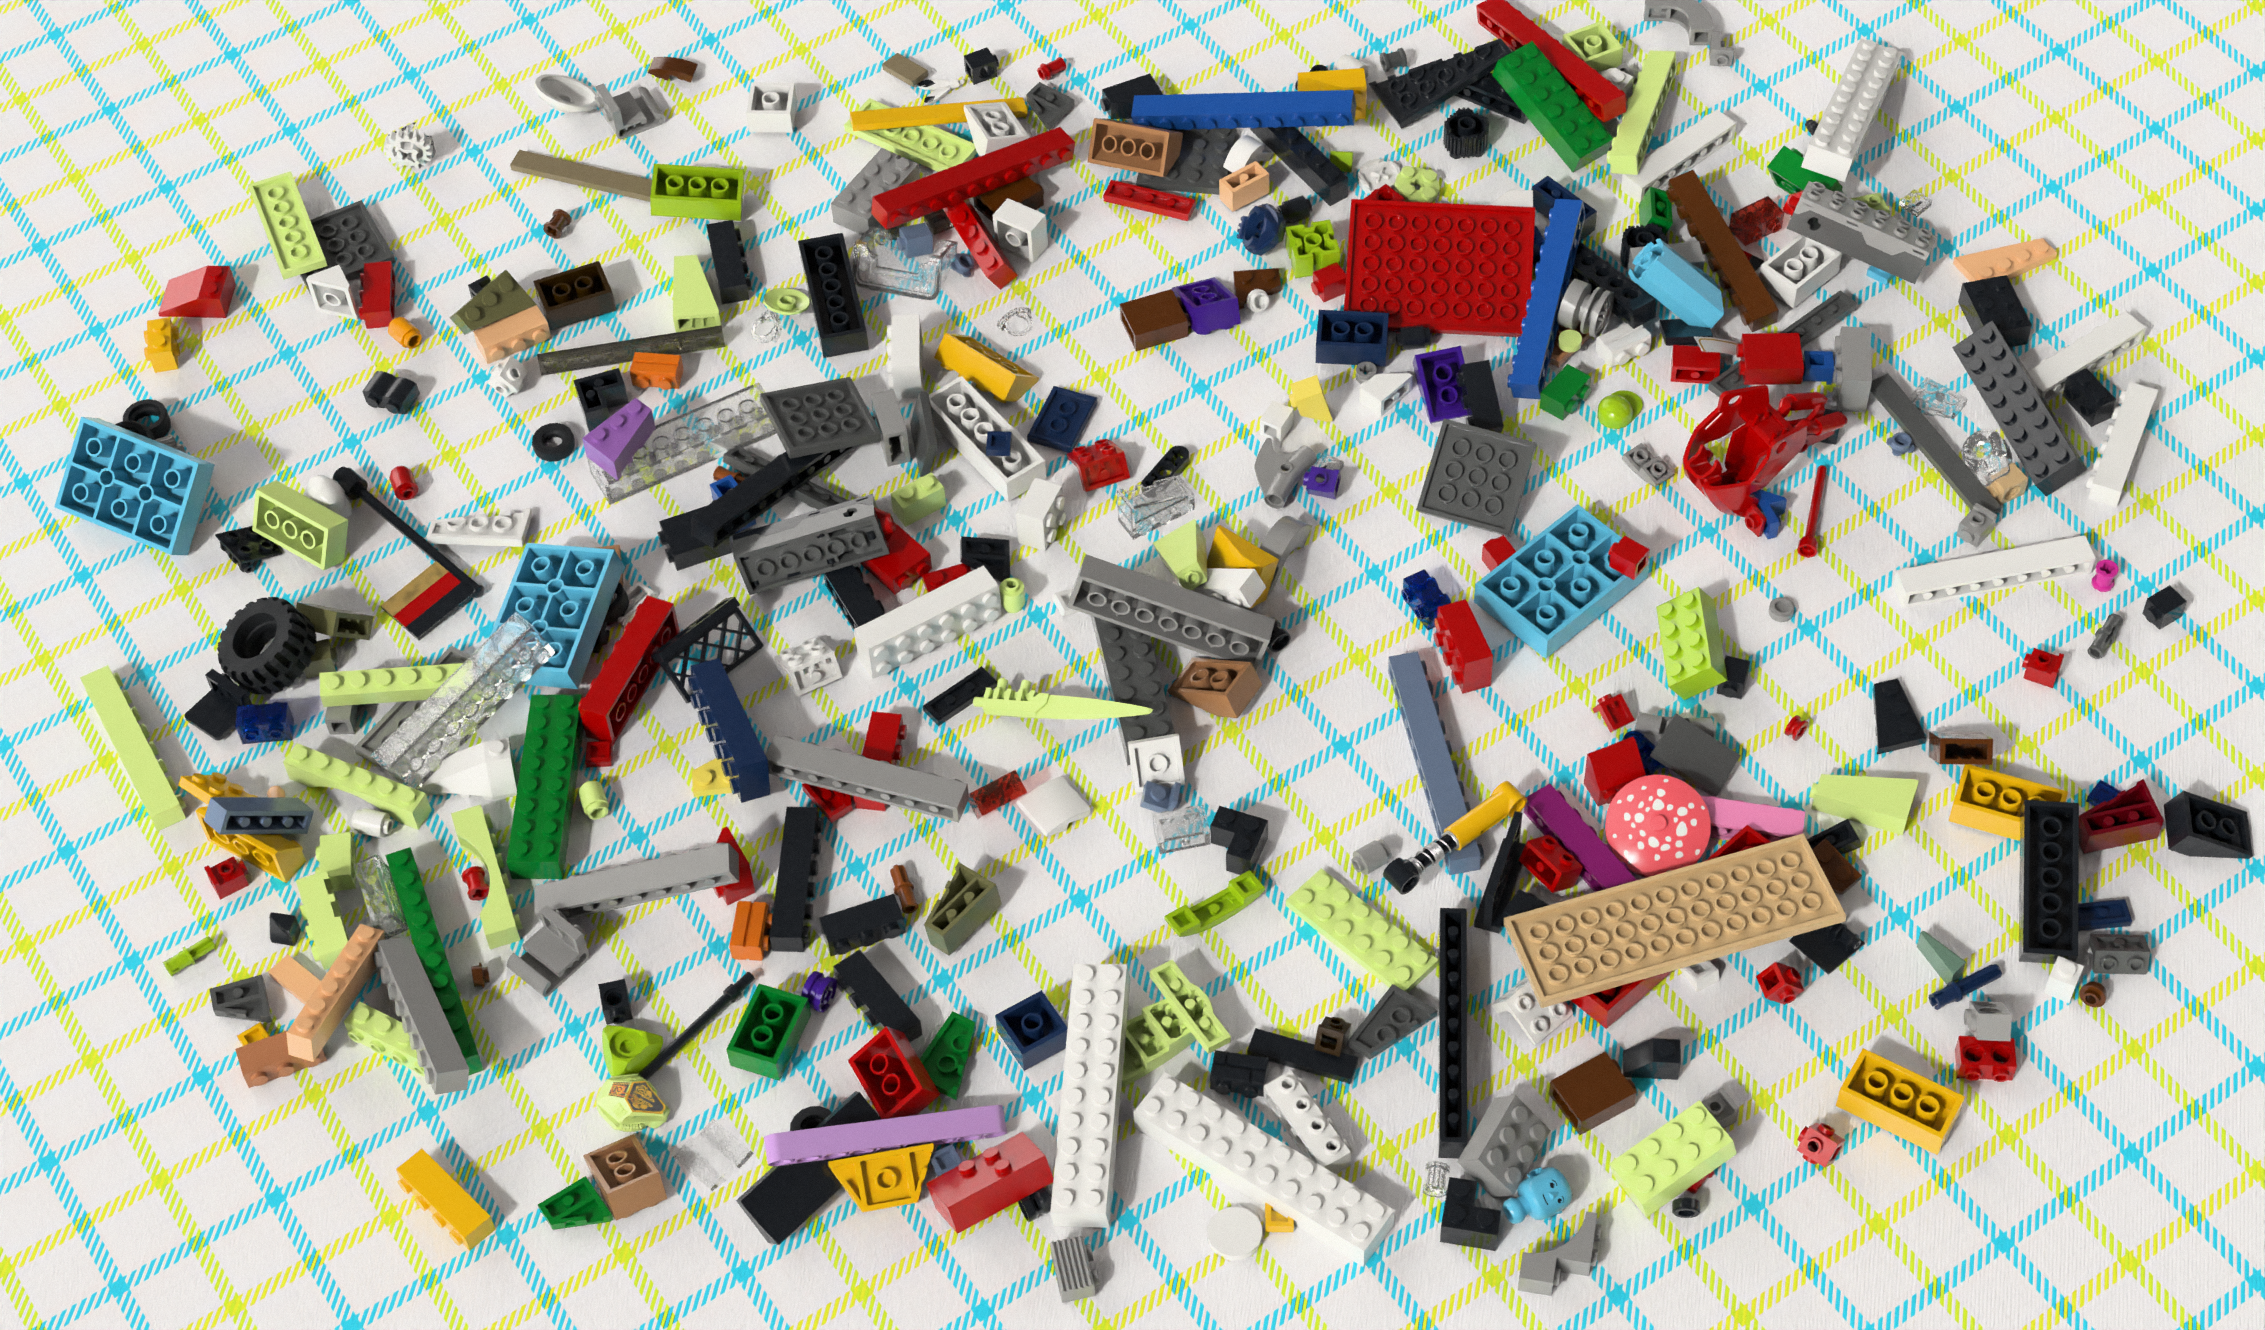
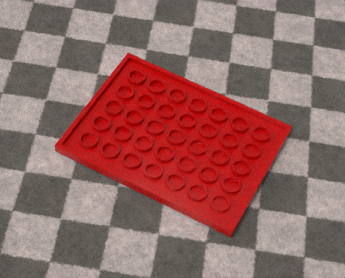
M1351 199L1344 311L1389 313L1388 331H1400V327L1423 325V327H1429L1430 333L1502 337L1522 336V319L1527 316L1526 304L1527 300L1531 299L1535 207Z

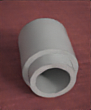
M1374 840L1354 851L1351 861L1357 872L1367 875L1388 863L1392 853L1384 840Z

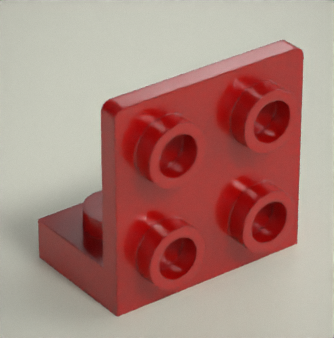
M1100 439L1094 445L1088 447L1079 446L1074 448L1073 452L1066 454L1067 459L1078 468L1085 492L1130 478L1124 451L1111 440Z

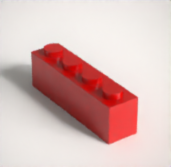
M872 711L863 748V756L877 761H887L892 765H896L897 760H901L903 748L900 744L901 740H905L907 735V725H903L902 714ZM853 796L855 808L886 811L887 804Z

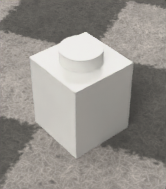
M1272 401L1260 418V435L1281 443L1294 424V408Z
M2058 956L2048 978L2044 993L2070 1003L2084 966Z

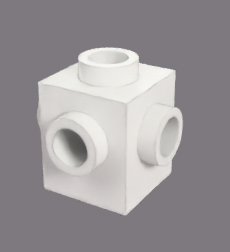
M509 356L494 365L490 371L491 377L487 383L504 397L513 392L516 394L524 385L522 381L528 369L514 357Z

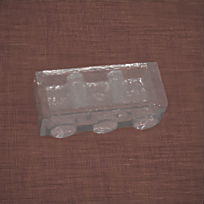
M378 854L354 864L372 926L384 930L385 939H390L409 930L389 866Z

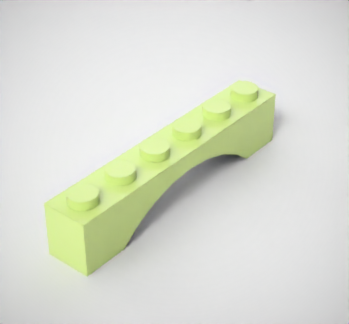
M296 743L283 761L290 780L311 788L317 786L330 787L351 793L373 804L383 812L389 813L390 817L397 822L419 830L432 811L426 793Z
M481 805L451 813L461 848L478 858L489 872V893L480 913L489 948L494 949L520 941L518 930L523 928L519 915H513L512 909H516L513 894L507 895L506 889L511 887L507 874H501L500 871L505 866L501 853L495 854L494 849L499 848L495 833L490 834L488 830L493 828L489 813L484 814Z

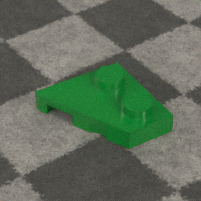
M586 1176L538 1204L540 1212L552 1230L605 1223L614 1220L611 1212Z

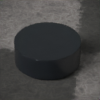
M1693 1198L1675 1199L1672 1201V1213L1681 1218L1696 1217L1700 1214V1201Z

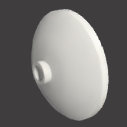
M545 74L537 77L535 80L534 88L539 97L559 112L582 113L597 107L595 101L597 92L577 79L558 74Z

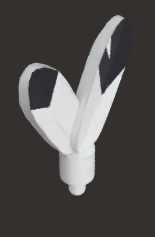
M923 80L917 85L923 90H934L924 100L926 105H930L944 97L951 89L960 87V84H963L965 80Z

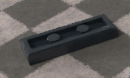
M981 666L923 705V711L940 726L973 704L974 697H983L986 687L992 688V690L995 689L997 681Z

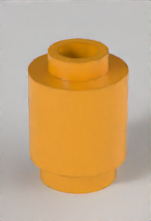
M395 318L389 324L388 334L403 347L413 349L420 344L422 339L420 331L406 318Z

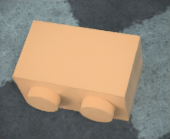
M1254 161L1219 180L1220 200L1233 212L1268 194L1269 173L1257 161Z

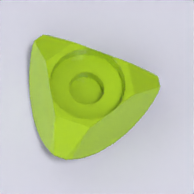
M607 1025L602 1031L603 1054L610 1075L614 1077L638 1074L658 1056L663 1045V1037L622 1026Z

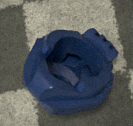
M1266 203L1255 206L1248 216L1241 217L1242 222L1238 225L1240 229L1237 230L1239 233L1237 238L1243 239L1242 243L1250 253L1262 256L1283 241L1286 223L1282 214L1273 205Z

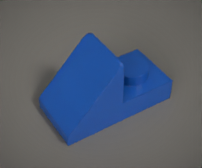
M1761 489L1751 493L1750 495H1754L1759 500L1757 507L1767 519L1763 530L1767 539L1777 537L1778 527L1781 525L1779 516L1785 513L1787 499Z

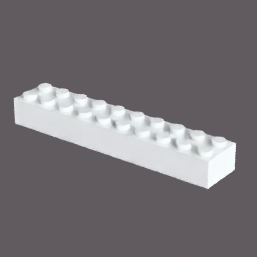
M1860 39L1808 145L1802 168L1843 182L1846 181L1896 74L1902 52L1897 51L1893 47L1876 44L1872 40Z
M1074 964L1050 1210L1054 1226L1110 1228L1131 981L1127 964Z
M1164 1072L1133 1111L1135 1129L1265 1207V1203L1273 1207L1274 1211L1288 1218L1289 1216L1294 1219L1296 1227L1362 1267L1365 1266L1394 1226L1395 1210L1166 1072Z

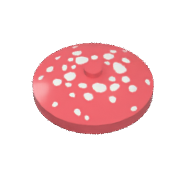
M1648 775L1626 784L1611 801L1605 822L1606 839L1614 855L1619 861H1623L1628 866L1629 871L1645 878L1696 864L1707 848L1711 832L1710 815L1704 800L1698 792L1684 781L1667 775Z

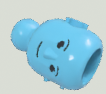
M1539 1167L1527 1173L1528 1178L1518 1185V1197L1507 1199L1503 1203L1502 1208L1507 1219L1513 1224L1523 1222L1527 1215L1535 1220H1544L1546 1218L1551 1220L1552 1216L1562 1213L1561 1210L1570 1205L1572 1190L1567 1179L1558 1169L1553 1167L1542 1169Z

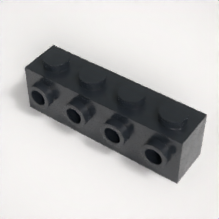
M1488 73L1455 94L1459 98L1525 124L1528 120L1527 116L1493 77V73Z

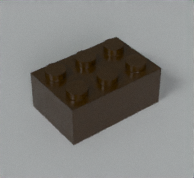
M599 261L533 281L538 302L548 322L550 331L616 311L612 290Z

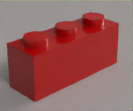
M392 262L364 263V273H360V282L363 287L359 291L362 306H359L360 320H364L367 329L389 327L390 322L395 316L396 275Z

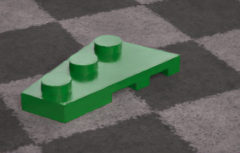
M952 1011L920 1057V1061L938 1091L957 1101L976 1030V1023Z

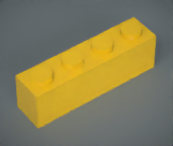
M420 1149L396 1169L400 1178L397 1182L406 1194L411 1192L416 1197L415 1201L423 1211L428 1209L433 1214L432 1218L440 1228L446 1227L450 1231V1237L458 1246L463 1244L470 1251L496 1230L491 1216L423 1149Z

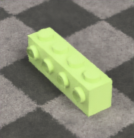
M359 1001L344 1020L348 1031L347 1035L353 1041L371 1048L378 1054L391 1058L396 1063L414 1070L421 1076H425L424 1068L418 1065L416 1050L411 1049L410 1036L408 1033H404L402 1022Z

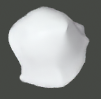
M317 475L310 479L304 496L346 519L352 515L350 500L345 496L344 489L337 481L324 475Z

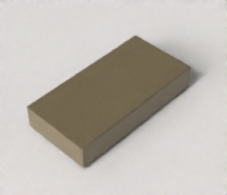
M896 53L882 64L884 71L912 87L928 77L927 69L899 53Z

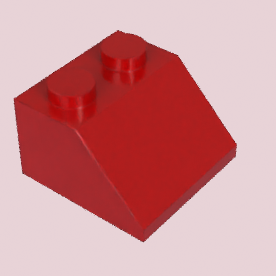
M1634 737L1587 754L1584 785L1597 806L1606 803L1610 804L1615 795L1626 784L1646 776Z
M724 827L717 843H729L739 854V882L714 887L713 889L717 897H723L728 906L756 892L750 864L729 828Z

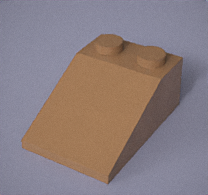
M1193 657L1167 691L1170 695L1218 717L1238 718L1260 689L1262 683L1251 662Z
M634 1134L583 1155L601 1195L616 1221L621 1218L630 1217L635 1212L647 1207H653L659 1202L668 1199L659 1171Z

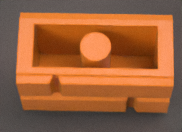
M635 352L630 368L632 385L640 388L679 389L684 371L681 355Z
M737 902L729 945L733 959L762 961L764 951H769L770 935L767 934L768 929H771L773 913H770L769 904L766 902Z

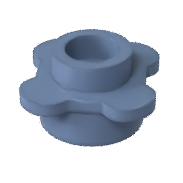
M965 253L955 254V260L950 264L952 270L962 274L964 277H969L971 275L970 270L975 266L974 260Z
M1896 433L1893 437L1887 439L1886 444L1892 448V454L1895 456H1901L1906 452L1912 453L1915 450V446L1911 444V437L1906 433Z

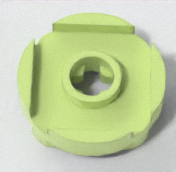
M1405 166L1396 177L1394 190L1403 196L1406 202L1431 203L1436 200L1440 186L1436 179L1437 175L1433 170ZM1414 185H1418L1420 189H1415Z

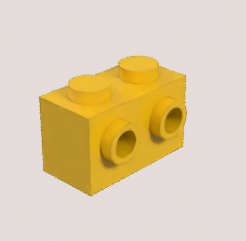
M170 317L147 321V330L144 331L145 342L148 344V347L144 348L146 360L151 361L155 373L178 369V356H180V349L177 340L180 339L178 327L173 326Z

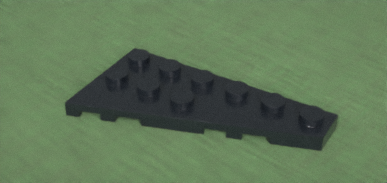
M1500 38L1477 46L1474 51L1465 54L1459 52L1453 54V58L1444 61L1441 58L1409 69L1406 74L1397 77L1394 74L1388 76L1386 81L1380 83L1374 81L1368 84L1402 129L1493 71L1498 60L1510 54L1511 50Z

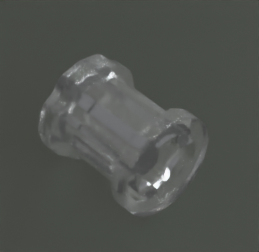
M1439 1161L1426 1163L1425 1171L1427 1172L1426 1183L1423 1185V1193L1437 1198L1446 1196V1176L1450 1173V1167L1446 1163Z

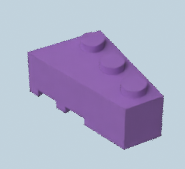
M634 398L582 438L586 457L619 481L622 477V471L627 464H631L638 448L641 449L656 429L652 409L637 398Z

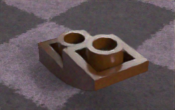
M654 57L648 73L667 81L670 75L680 80L691 83L698 64L674 57Z

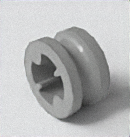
M1367 361L1357 365L1356 380L1360 384L1365 380H1369L1377 373L1375 364Z

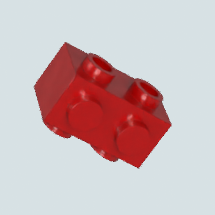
M1550 835L1528 840L1519 858V861L1552 893L1574 887L1583 869V866L1575 860L1574 856L1569 854Z

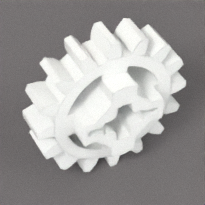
M398 128L397 133L391 131L390 136H386L383 151L386 152V158H391L392 164L397 162L400 168L406 165L407 169H410L411 166L419 169L420 164L426 166L427 161L431 160L433 151L431 139H425V133L419 135L417 129L414 132H410L409 128H406V131Z

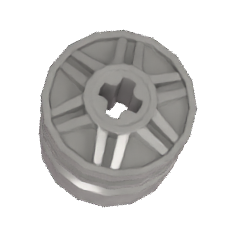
M1574 279L1567 288L1561 302L1558 324L1575 330L1581 322V333L1587 334L1589 332V336L1597 338L1604 330L1611 316L1614 292L1609 290L1604 292L1603 288L1597 287L1591 294L1592 286L1590 283Z

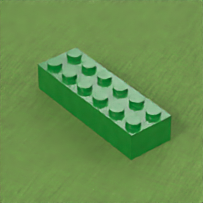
M1533 41L1498 60L1492 74L1493 77L1573 173L1607 154L1613 137Z

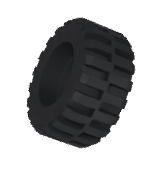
M278 597L257 599V602L246 604L243 610L239 609L235 613L236 616L232 620L229 619L226 624L227 628L225 631L222 630L220 635L221 642H218L217 649L219 652L218 661L224 673L239 685L245 686L249 692L256 695L272 694V691L274 693L283 691L285 686L290 687L294 684V680L297 677L300 678L304 674V669L309 667L312 662L311 656L315 654L316 646L314 644L317 643L314 625L310 622V619L287 600L279 599ZM271 639H273V641H272V643L270 644V646H269L264 652L261 653V651H262V649L264 648V646H265Z

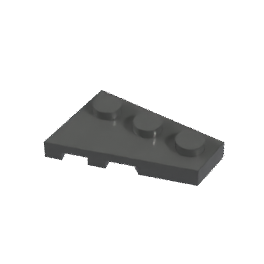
M1392 984L1350 1037L1348 1047L1371 1060L1435 1018L1438 1010Z

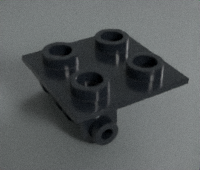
M252 526L215 534L216 538L220 541V548L228 554L233 563L238 564L242 572H252L254 569L253 564L256 560L283 554L272 541L252 531Z
M1842 923L1799 934L1789 940L1791 944L1828 975L1865 945V942L1859 938L1858 934L1852 933L1847 928V925Z

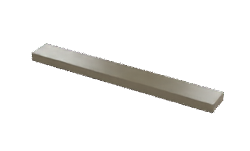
M523 150L518 151L510 164L513 171L650 202L652 180Z

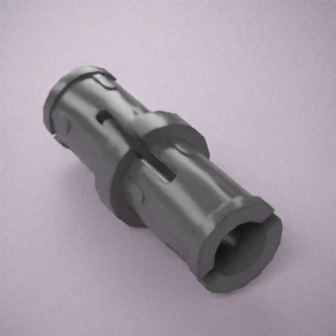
M2117 614L2109 615L2103 627L2096 631V638L2087 650L2092 658H2102L2108 646L2114 643L2116 633L2124 622L2121 616Z

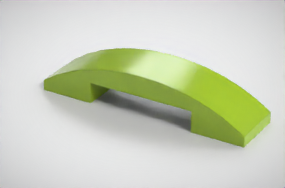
M1249 870L1230 880L1228 888L1191 908L1184 905L1165 915L1164 919L1179 937L1194 935L1226 921L1243 910L1265 891V887Z

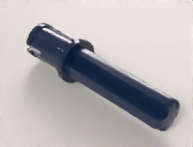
M1997 964L1989 965L1957 982H1949L1945 988L1929 995L1930 1004L1932 1007L1935 1006L1934 1009L1939 1010L1949 1003L1961 1001L1963 996L2002 976L2000 967Z

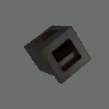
M1325 1016L1323 1022L1318 1025L1314 1050L1340 1057L1348 1043L1351 1023L1345 1022L1340 1017ZM1325 1039L1336 1041L1337 1044L1334 1045L1324 1041Z

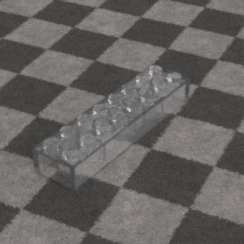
M755 383L656 425V429L641 449L638 448L634 454L631 464H627L622 471V477L619 481L587 458L590 473L609 505L723 457L724 453L737 446L744 448L777 434L760 402V394L766 393L760 383Z
M515 612L370 756L394 781L418 790L452 754L548 661L555 651L532 624Z

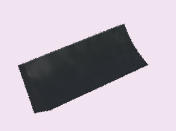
M855 1091L816 1128L882 1119L862 1094ZM850 1157L773 1166L736 1201L768 1243L780 1245L842 1187L839 1180L828 1167V1161Z

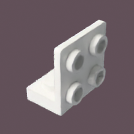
M819 638L807 639L802 643L803 645L796 648H786L774 657L776 663L787 672L794 694L797 697L842 678L834 651Z
M1527 976L1492 1004L1497 1013L1505 1011L1511 1013L1533 1044H1538L1573 1015V1011L1566 1001L1541 1008Z

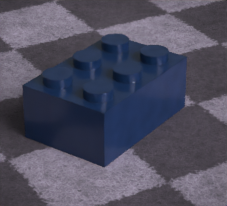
M1319 310L1316 336V363L1358 365L1361 362L1368 361L1375 364V366L1386 367L1389 313Z

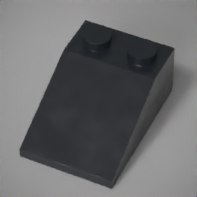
M2182 791L2164 804L2168 850L2191 857L2241 859L2253 857L2246 811L2186 791Z

